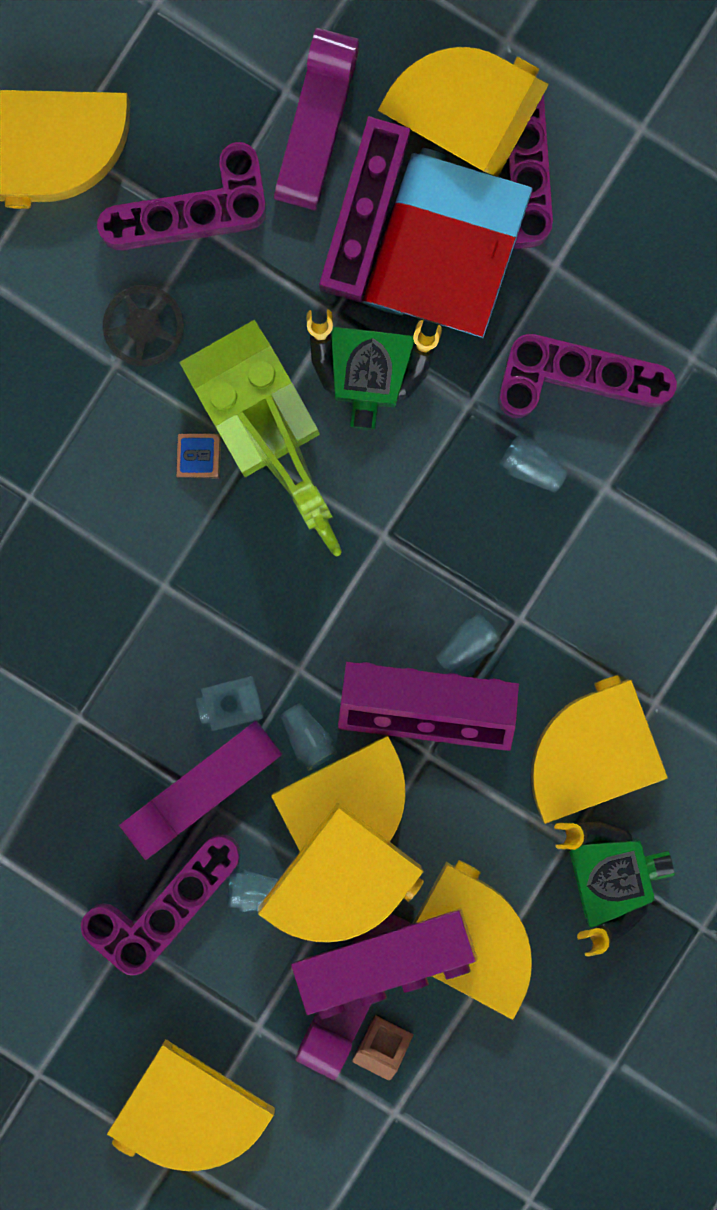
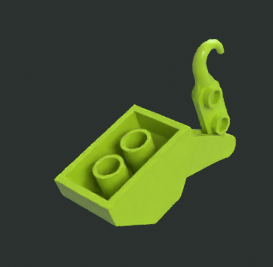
M254 319L179 363L244 477L267 465L292 496L309 530L315 528L331 553L338 557L341 555L342 550L328 522L332 515L317 487L314 486L299 448L301 445L319 436L320 433L285 369ZM287 453L290 454L296 470L303 480L296 485L278 460Z

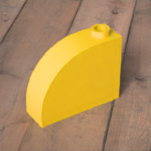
M470 47L447 48L426 55L409 66L392 84L378 111L483 172L498 177L549 84L536 77L540 70L538 67L518 56L512 64L493 53Z
M0 90V201H5V207L28 209L31 208V202L65 200L89 190L100 182L118 161L127 141L130 124V99L128 94Z
M615 675L594 683L595 692L584 695L566 705L550 720L543 730L532 759L531 785L536 806L545 824L668 779L632 680L627 679L621 682L619 675Z
M386 735L280 789L271 796L299 851L302 850L337 803L390 842L399 826L404 810L405 779L397 752L389 736Z
M337 803L260 903L258 914L281 931L303 940L337 942L351 939L370 931L383 922L395 910L402 899L409 902L424 882L419 878L423 870L420 864Z
M458 860L455 866L446 862L413 924L462 908L478 959L476 962L469 964L471 970L469 973L447 980L444 972L433 975V977L513 1020L525 998L531 977V948L525 928L511 904L493 887L478 879L481 871L461 860Z
M165 1039L113 1122L107 1135L113 1138L112 1145L128 1156L134 1157L135 1153L157 1165L174 1170H207L224 1165L247 1151L266 1129L274 1116L275 1108Z

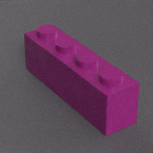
M368 116L320 279V291L356 302H362L410 138V128Z
M346 662L338 729L510 751L516 726L519 683L505 682L500 679L487 680L464 677L454 673L424 672L414 668L401 669L377 666L368 662Z
M461 908L295 961L291 964L306 1014L310 1015L318 1012L320 1019H325L345 1012L343 1004L360 999L362 1006H366L386 999V990L401 985L404 993L428 986L427 977L444 972L446 980L471 972L469 964L476 962L478 958Z

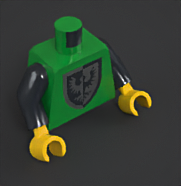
M327 309V321L323 324H316L312 321L311 310L307 312L306 316L307 330L311 334V363L323 388L331 393H335V401L352 403L350 427L357 429L375 430L378 406L396 407L397 400H405L411 397L427 377L434 348L439 343L442 333V327L438 325L434 336H425L421 332L423 320L417 323L414 335L410 336L333 327V315L329 309Z
M601 820L578 824L557 823L554 829L565 830L567 837L563 844H555L557 849H569L586 924L590 928L597 926L594 929L579 932L577 938L580 940L590 937L592 940V949L589 952H585V956L603 954L607 951L609 944L625 936L647 914L648 904L655 901L651 881L675 876L669 851L644 856L643 847L639 839L632 838L627 829Z

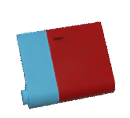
M422 148L420 154L412 153L362 302L390 314L399 316L407 314L484 338L533 188L446 162L444 154Z

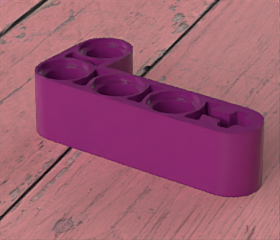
M320 28L315 29L307 59V72L276 184L274 200L316 211L359 53L358 38Z
M544 94L524 129L530 130L536 135L537 145L530 149H523L516 144L507 160L509 181L518 183V176L526 172L533 173L540 179L541 187L531 193L524 217L534 215L540 218L544 225V231L539 235L532 236L524 233L520 226L513 249L540 246L546 241L552 230L553 214Z
M235 142L223 149L219 162L223 184L221 189L120 204L106 208L97 220L99 235L108 247L115 250H128L248 231L259 227L266 217V202L256 151L244 142ZM238 155H244L252 161L250 170L242 175H235L228 170L230 160ZM252 198L259 204L257 212L252 217L242 218L235 213L236 203L240 199ZM202 204L210 205L216 210L214 219L206 225L197 224L192 220L194 209ZM159 211H166L173 216L171 226L162 232L151 229V217ZM140 214V222L145 234L139 235L136 226L124 228L122 230L123 236L116 238L113 232L108 231V229L114 227V220L121 219L124 225L127 226L138 224L134 216Z
M525 334L514 341L509 351L499 391L498 403L501 410L507 416L512 418L526 417L535 409L544 381L646 407H658L673 397L677 381L669 368L659 364L536 334ZM526 344L535 346L541 355L540 362L532 367L521 364L517 357V350L521 346ZM565 355L578 357L582 363L581 374L575 377L564 375L559 367L560 359ZM615 365L623 371L624 382L621 386L610 387L605 384L602 379V370L605 366ZM634 370L640 371L636 378L639 381L649 382L654 376L660 377L659 384L666 387L665 391H661L656 397L650 395L651 388L638 384L634 387V393L629 392L628 389L634 380ZM515 386L525 388L530 395L529 405L523 409L512 407L507 400V391Z
M255 720L118 826L144 860H147L182 831L278 759L282 753L258 721Z
M219 834L212 836L136 923H133L111 904L102 903L95 905L84 915L80 928L82 936L123 973L127 975L142 974L152 965L235 869L241 854L239 844L228 835ZM223 845H226L230 849L227 857L231 862L229 864L223 861L218 863L210 873L218 877L213 882L206 871L194 866V864L200 861L204 868L214 855L210 847L214 846L220 849ZM189 876L198 878L204 887L203 895L196 899L185 897L180 889L182 879ZM160 909L171 912L175 919L174 928L167 932L157 930L152 923V914ZM100 913L110 917L113 922V931L110 935L101 936L93 931L91 919L94 915ZM131 942L139 943L146 951V960L140 964L128 962L124 957V946Z
M391 913L383 922L370 931L354 937L352 943L411 925V923ZM360 999L343 1004L345 1012L332 1017L320 1019L318 1012H316L300 1044L295 1061L335 1081L352 1048V1042L371 1004L362 1006Z

